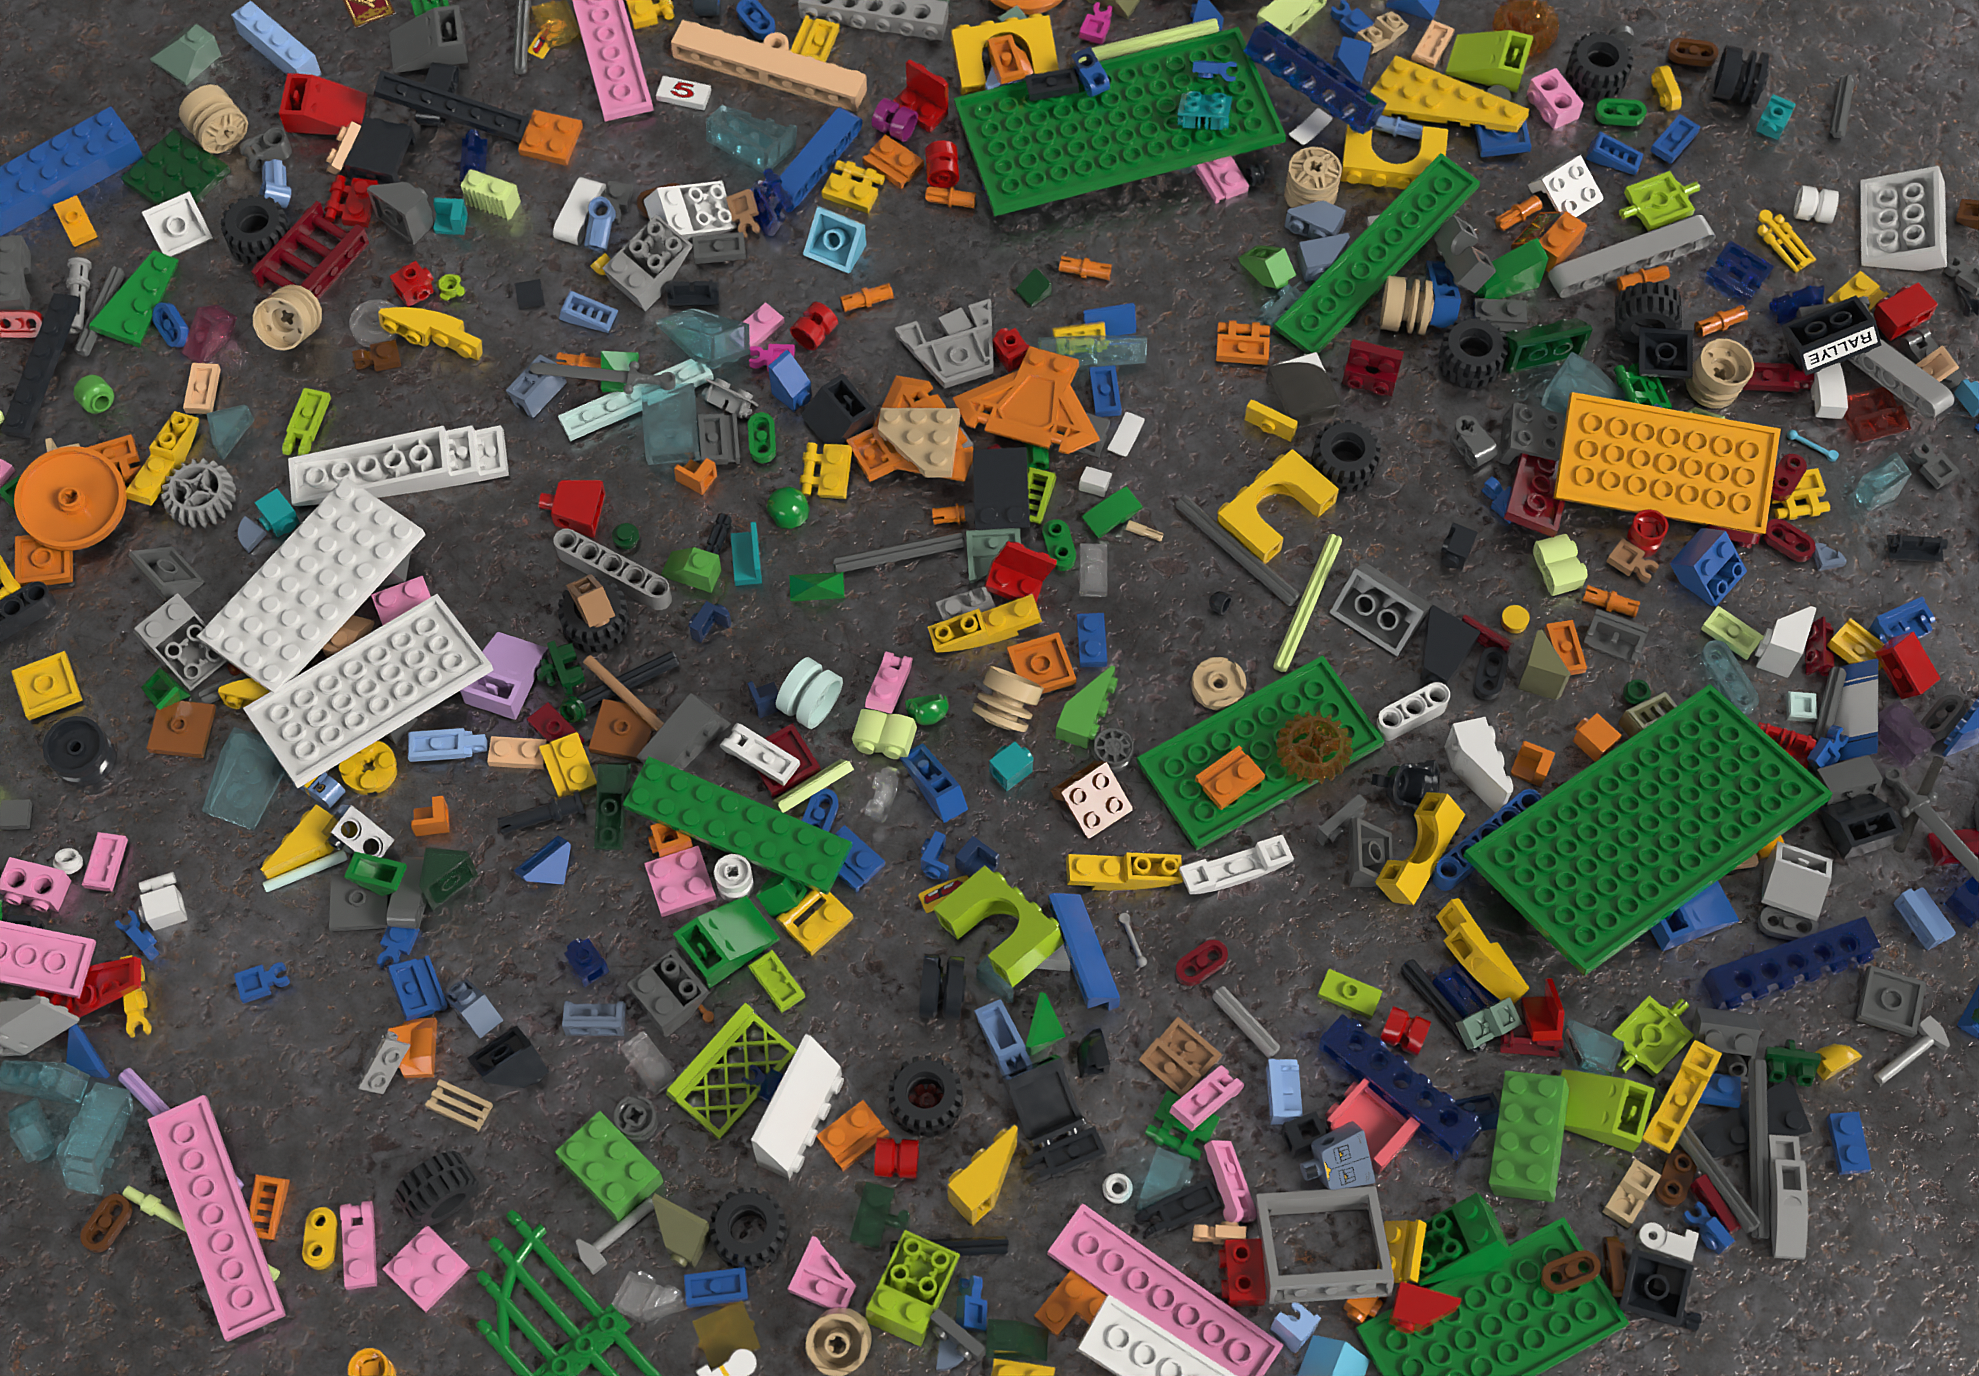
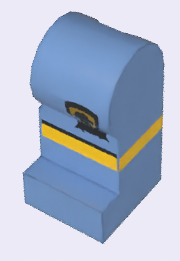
M326 772L299 787L326 808H331L345 793L344 788L336 780L328 776Z

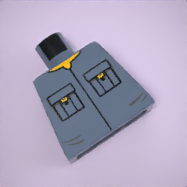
M1353 1121L1314 1140L1311 1144L1314 1159L1300 1163L1301 1173L1306 1181L1319 1177L1320 1182L1329 1190L1375 1183L1364 1130Z

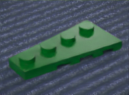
M153 250L89 324V330L140 348L153 321V309L156 304L161 303L178 266V259Z

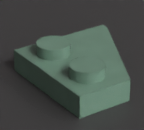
M1020 528L966 531L969 583H974L987 576L991 561L1007 541L1021 543Z

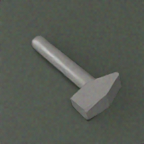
M1929 1015L1918 1024L1917 1030L1922 1035V1038L1874 1075L1875 1080L1879 1084L1885 1083L1932 1044L1942 1050H1946L1950 1046L1943 1027L1933 1017Z
M650 1197L591 1245L580 1239L576 1240L580 1258L593 1275L607 1264V1261L600 1252L654 1209L653 1201Z

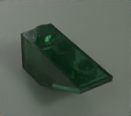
M601 762L598 764L595 849L623 850L627 809H624L623 803L630 792L631 763Z

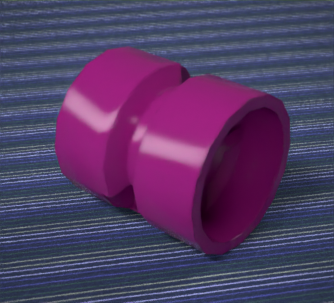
M883 98L874 111L871 124L874 129L883 133L890 131L892 137L905 142L915 129L918 113L905 106L900 108L898 103L888 98Z

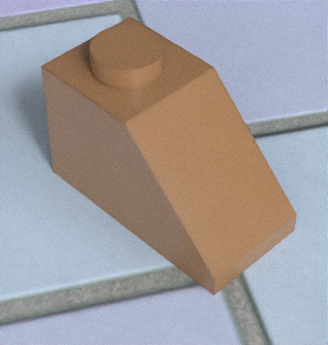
M592 574L566 585L584 621L589 627L603 626L610 621L609 618L615 616L603 586Z
M352 615L323 646L322 650L326 658L331 657L370 634L375 622Z

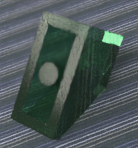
M988 1319L986 1357L1047 1362L1049 1330L1021 1321Z

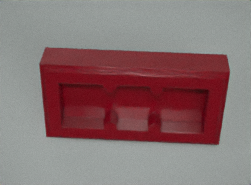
M549 702L527 718L528 724L543 739H546L548 744L577 732ZM578 733L581 743L583 744L585 742L584 738Z

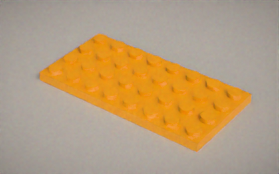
M1571 392L1568 398L1553 499L1633 513L1652 509L1660 512L1668 519L1702 525L1713 524L1727 528L1731 527L1747 532H1759L1763 535L1766 533L1781 429Z

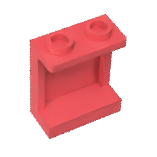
M1364 1078L1360 1084L1356 1081L1351 1084L1344 1093L1347 1098L1341 1105L1335 1102L1325 1114L1328 1118L1326 1123L1329 1132L1351 1121L1361 1127L1365 1133L1372 1169L1379 1175L1414 1136L1420 1123L1412 1116L1408 1120L1405 1119L1368 1087L1369 1081Z

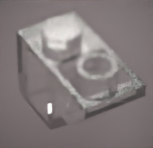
M629 1271L612 1305L618 1312L642 1324L682 1311L686 1303L684 1298L681 1297L682 1292L668 1284L663 1288L654 1283L656 1279L643 1271H639L638 1274Z

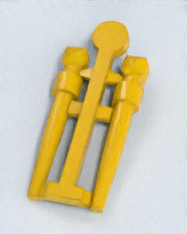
M1762 210L1759 213L1758 219L1764 224L1758 226L1756 232L1764 237L1763 240L1772 246L1795 273L1816 261L1812 253L1794 233L1792 226L1788 222L1785 223V218L1781 214L1776 215L1772 219L1773 216L1769 210ZM1772 232H1774L1779 238L1777 241L1775 240L1776 238L1774 237ZM1782 243L1800 262L1797 266L1780 246ZM1798 248L1808 257L1807 259H1806V258L1804 257V255L1798 250Z

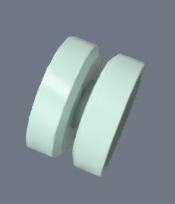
M806 657L792 669L782 684L777 696L776 708L788 716L796 714V719L799 723L809 729H813L831 711L841 692L843 679L830 670L823 672L821 664Z

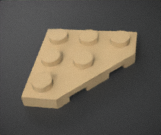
M881 408L878 432L885 441L888 440L895 446V450L908 462L911 461L918 467L919 472L923 476L952 478L960 421L959 408Z

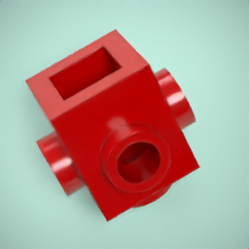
M416 261L401 267L399 271L389 276L394 291L407 307L425 300L430 294L434 293L431 284L434 279L426 267L422 269Z

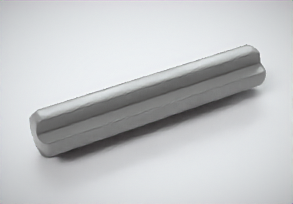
M1224 986L1214 992L1213 1000L1266 1057L1271 1058L1279 1051V1044Z

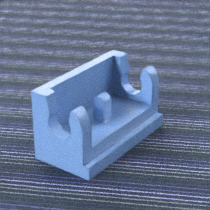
M1269 1059L1266 1066L1270 1125L1283 1124L1303 1116L1299 1064H1297L1295 1059Z
M1292 1303L1291 1307L1300 1314V1319L1298 1320L1294 1316L1285 1315L1280 1312L1274 1319L1269 1332L1296 1354L1313 1334L1321 1318L1317 1314L1315 1316L1312 1315L1302 1305Z

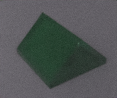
M426 848L419 887L429 907L434 910L479 875L467 851Z

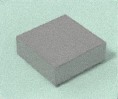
M962 308L938 318L939 324L947 336L973 328Z

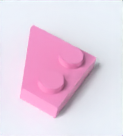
M812 1236L788 1287V1292L829 1310L839 1307L848 1308L856 1290V1285L842 1271L839 1264L824 1249L820 1241Z

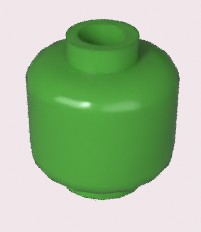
M87 375L81 378L74 387L73 394L75 400L89 413H102L114 401L113 389L100 376Z

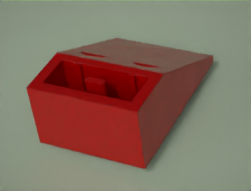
M287 73L279 116L285 132L338 135L341 127H347L351 122L361 126L368 95L367 93L313 74Z

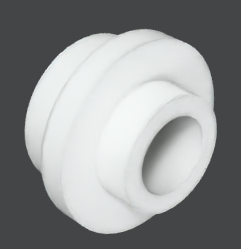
M71 848L58 851L53 860V868L63 870L66 874L78 871L83 865L82 856L75 849Z
M1111 1174L1103 1183V1194L1112 1203H1124L1132 1194V1183L1123 1174ZM1120 1185L1123 1191L1116 1194L1112 1191V1187Z

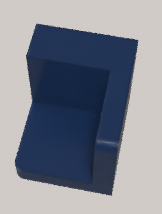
M753 681L747 683L749 697L759 719L780 711L776 708L779 691L775 682L755 688Z
M974 836L968 840L955 856V867L969 877L973 876L983 866H986L994 873L1000 865V855Z

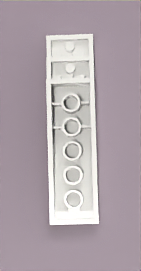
M471 425L446 431L444 426L288 458L293 506L320 504L345 477L376 498L509 476L504 430L501 425L480 430H474Z

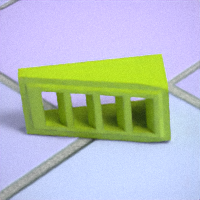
M1029 467V499L1041 502L1040 506L1030 504L1031 510L1038 511L1037 516L1030 514V522L1041 525L1054 488L1056 475L1055 473ZM1034 480L1044 482L1046 486L1035 485L1033 482ZM1032 489L1044 493L1043 496L1031 494L1030 491Z

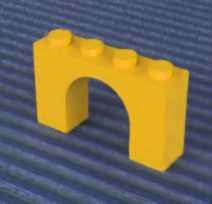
M1033 14L1028 19L1018 20V18L1012 17L1005 19L1001 23L985 21L980 23L979 26L959 25L951 31L950 39L960 95L985 90L986 79L982 53L988 46V39L1012 34L1014 42L1019 44L1027 53L1033 74L1059 70L1049 15Z
M1348 117L1340 181L1405 190L1440 153L1446 156L1448 129L1423 126L1418 156L1404 164H1392L1380 159L1372 149L1373 120Z
M1292 449L1286 455H1279L1270 469L1267 471L1262 470L1249 487L1244 486L1241 488L1232 502L1224 503L1217 511V523L1266 564L1281 551L1283 537L1259 516L1256 505L1267 496L1283 494L1296 499L1318 518L1336 502L1339 489Z

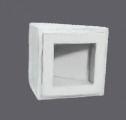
M1086 466L1079 482V490L1104 497L1112 473Z

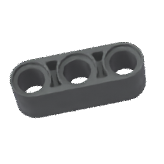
M405 855L401 863H405L407 868L397 891L392 893L387 910V925L389 927L418 929L435 874V859Z

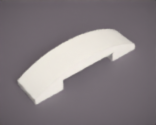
M1282 834L1257 842L1254 848L1210 862L1203 859L1181 866L1179 871L1189 894H1200L1225 889L1253 880L1291 863L1294 858Z

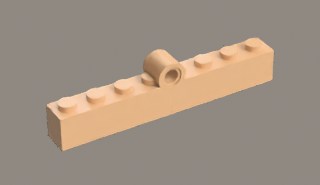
M682 20L671 41L673 58L832 106L841 107L852 112H857L867 91L866 74L842 68L833 63L815 60L809 56L805 57L789 51L788 38L782 33H771L766 36L764 43H758L742 36L725 33L719 29H711L695 22L691 23Z

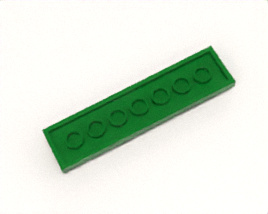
M648 756L623 803L624 809L727 853L740 855L746 858L748 862L826 895L829 894L853 846L849 840Z

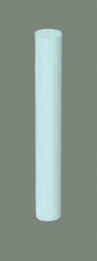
M341 850L262 883L266 892H270L348 860L345 851Z

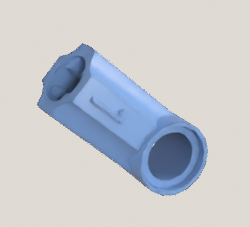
M277 159L265 161L262 166V185L259 194L264 195L265 199L268 197L273 198L275 203L278 202L281 205L282 209H286L291 197V188L286 186V167L283 166L282 161Z
M596 197L590 201L588 206L590 215L584 246L585 248L602 252L607 251L611 225L615 220L616 212L609 200L604 197ZM608 207L604 215H597L599 208Z

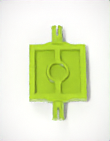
M1670 171L1626 187L1624 194L1631 206L1620 209L1619 215L1623 220L1637 215L1649 232L1693 215L1695 208L1689 201L1688 195L1699 192L1700 186L1697 184V181L1683 186L1676 181Z
M1649 995L1610 1036V1039L1623 1049L1626 1054L1615 1065L1616 1069L1619 1070L1627 1063L1620 1071V1073L1625 1074L1636 1063L1655 1078L1694 1036L1682 1024L1679 1018L1689 1008L1687 1002L1680 1007L1684 1000L1679 998L1668 1009L1660 1005Z

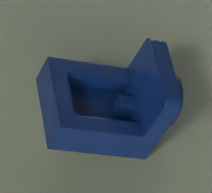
M706 601L698 613L695 612L689 621L688 626L691 638L702 643L715 622L729 629L732 624L729 611L720 604L713 605Z

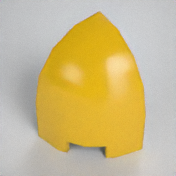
M1831 1044L1813 1052L1821 1055V1062L1817 1073L1823 1081L1863 1057L1858 1051L1844 1044Z

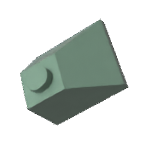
M194 24L185 27L153 55L150 60L187 86L220 57L221 53L215 37L199 25Z

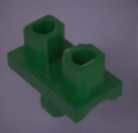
M555 640L548 642L547 646L553 664H549L548 659L541 660V668L536 671L537 679L539 681H547L549 686H553L556 684L555 678L558 676L565 696L573 694L572 687L585 682L580 665L568 669L564 667V664L577 660L573 645L568 643L556 646Z
M1787 1039L1784 1047L1767 1046L1763 1060L1766 1061L1768 1080L1780 1083L1785 1081L1787 1075L1796 1076V1083L1799 1086L1810 1087L1821 1062V1055L1819 1053L1805 1052L1804 1049H1796L1793 1039Z

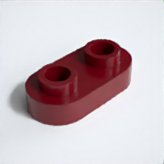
M1787 454L1781 459L1774 471L1771 492L1773 500L1785 501L1791 497L1807 470V463L1803 457L1798 454Z
M1772 519L1767 523L1766 533L1763 534L1767 544L1798 562H1804L1811 558L1816 545L1809 535L1783 519ZM1773 533L1778 534L1779 538L1774 536Z
M1713 524L1706 525V529L1725 530L1730 540L1736 541V545L1745 548H1752V544H1758L1761 536L1759 532H1747Z
M1218 940L1204 942L1179 959L1175 969L1177 980L1185 986L1199 984L1224 967L1228 958L1227 947ZM1215 954L1218 959L1212 961L1208 958V955ZM1187 969H1191L1194 971L1195 974L1193 976H1188L1185 974L1184 971Z

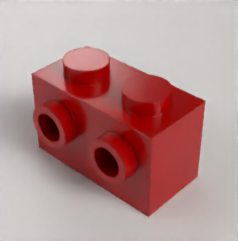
M1917 282L1910 287H1902L1889 299L1884 297L1875 305L1876 309L1873 316L1877 327L1891 341L1929 320L1938 304L1921 284Z
M1914 631L1893 637L1874 652L1901 700L1921 695L1941 679Z
M1261 1238L1225 1240L1223 1249L1218 1250L1219 1268H1224L1225 1279L1220 1280L1221 1297L1227 1298V1305L1229 1307L1264 1306L1267 1297Z

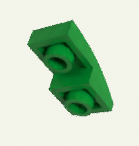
M1126 486L1093 507L1082 518L1100 539L1120 522L1122 524L1140 511L1143 506Z

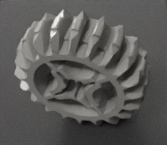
M203 458L197 464L192 459L191 465L188 466L182 463L181 469H173L172 473L174 476H166L167 484L162 485L163 494L161 498L167 513L170 514L173 520H179L183 526L189 523L194 529L198 523L206 528L209 521L216 524V518L218 516L225 518L224 510H232L231 502L236 501L234 494L236 487L231 474L222 465L218 466L214 460L208 464L207 460ZM214 482L218 484L216 493L212 492ZM181 494H185L184 504L179 503Z

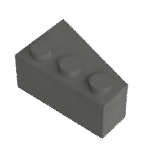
M690 693L638 754L637 758L645 764L648 756L683 770L731 723L707 702Z

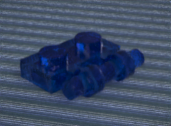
M768 168L763 172L766 178L765 182L755 181L750 190L753 191L759 215L755 216L767 236H774L786 219L782 209L784 208L786 212H791L795 206L792 203L790 193L784 190L779 175L775 174L771 168ZM773 191H774V193L776 194L775 199H774V197H773V195H772V192H773Z
M1730 240L1715 262L1722 267L1721 270L1711 266L1706 275L1713 278V282L1720 286L1723 284L1734 291L1733 294L1738 297L1743 296L1751 300L1756 291L1748 286L1751 284L1759 289L1772 273L1775 266ZM1731 272L1742 280L1739 282L1728 274Z

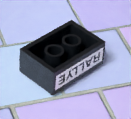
M1857 295L1781 325L1787 349L1805 376L1817 373L1826 367L1842 363L1851 357L1867 353L1881 346L1876 320Z

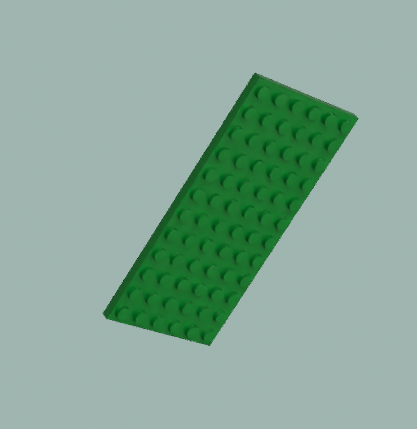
M1239 27L1100 61L1109 79L1110 89L1093 97L1088 96L1083 84L1077 78L1079 93L1035 101L1029 100L1025 80L954 98L957 114L994 216L1286 142V134ZM1195 60L1223 63L1234 61L1237 63V66L1228 67L1226 72L1229 76H1236V79L1234 81H1227L1219 73H1213V78L1198 77V72H1193V62ZM1197 91L1203 95L1223 93L1226 96H1232L1229 127L1223 128V130H1211V117H1209L1208 129H1205L1206 117H1202L1201 128L1198 129L1197 116L1196 128H1183V125H1178V109L1182 93Z
M1709 684L1465 851L1464 858L1585 976L1831 799L1833 793L1717 689Z

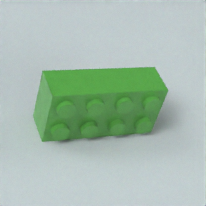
M1505 1071L1489 1185L1494 1195L1547 1202L1555 1201L1569 1096V1086L1564 1076Z

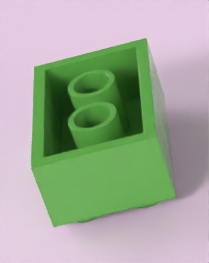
M601 1111L594 1115L555 1151L563 1166L617 1222L637 1208L664 1182L660 1172Z

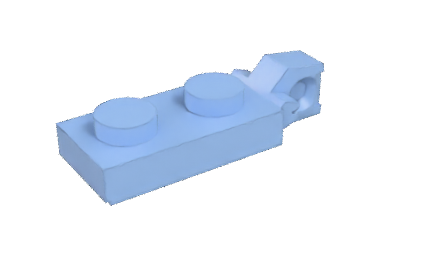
M464 728L408 733V759L410 762L471 757L472 752L488 751V740L485 734L473 735L472 731H465Z

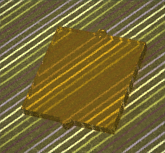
M743 1301L692 1321L700 1340L698 1346L704 1350L711 1369L727 1361L734 1350L746 1349L752 1352L761 1348L753 1329L755 1323L749 1319Z

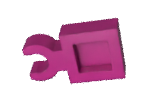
M1096 2L1093 8V15L1087 14L1083 22L1079 38L1102 45L1110 28L1109 19L1112 15V6L1109 5L1108 9L1102 12L1099 10L1100 3Z
M769 344L768 350H763L759 346L750 347V355L759 357L757 359H749V366L751 368H760L763 365H767V372H769L768 366L784 351L788 350L795 358V345Z

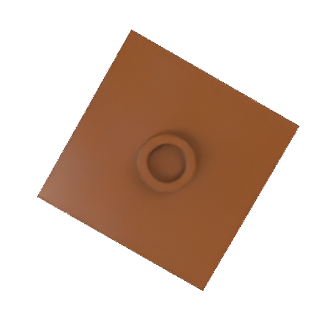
M603 699L589 745V752L641 762L637 756L649 743L653 728L627 703ZM648 708L657 716V709Z
M178 701L161 710L157 708L146 748L148 752L204 758L216 712L215 705Z

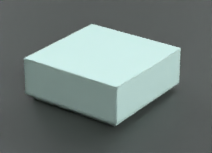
M1788 691L1786 694L1787 720L1815 723L1817 720L1816 694Z

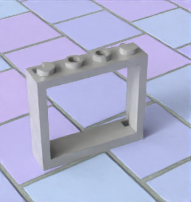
M1376 1186L1256 1194V1223L1258 1236L1262 1242L1264 1274L1269 1304L1392 1296L1394 1276ZM1369 1210L1380 1269L1278 1276L1269 1215Z

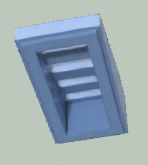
M570 290L560 311L559 319L567 323L609 333L618 310ZM573 306L578 307L576 311L572 310ZM583 309L588 310L586 315L581 313ZM593 312L598 313L595 319L591 318ZM603 314L608 315L605 323L600 321Z

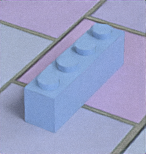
M249 1L232 14L238 34L286 75L287 73L321 75L315 55L252 1Z

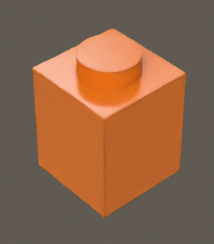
M1596 713L1592 718L1588 719L1585 717L1575 727L1577 733L1573 742L1596 762L1616 747L1622 735Z

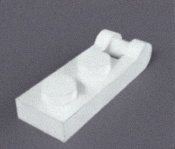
M736 723L731 729L732 734L730 737L725 738L720 744V747L726 753L736 756L785 786L800 766V760L739 723ZM741 740H746L742 747L738 745Z

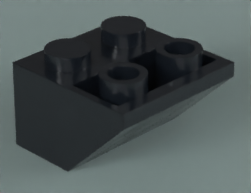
M843 373L822 386L801 414L803 420L824 444L846 445L847 439L871 429L875 423L874 409Z
M1872 793L1819 809V813L1842 860L1894 845L1904 833L1892 806Z

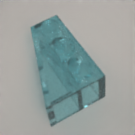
M721 105L706 119V141L764 175L771 172L796 148V125L782 126L775 124L774 119L767 118L764 121L752 117V113Z
M96 1082L91 1092L85 1095L81 1111L77 1117L75 1116L72 1119L69 1133L66 1139L59 1143L56 1151V1157L59 1160L68 1189L99 1196L102 1195L104 1186L100 1184L105 1168L111 1169L114 1159L109 1158L115 1141L121 1142L134 1108L129 1089Z

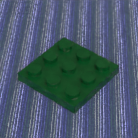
M173 129L127 171L121 179L126 186L155 206L187 192H190L197 204L231 170L227 164Z

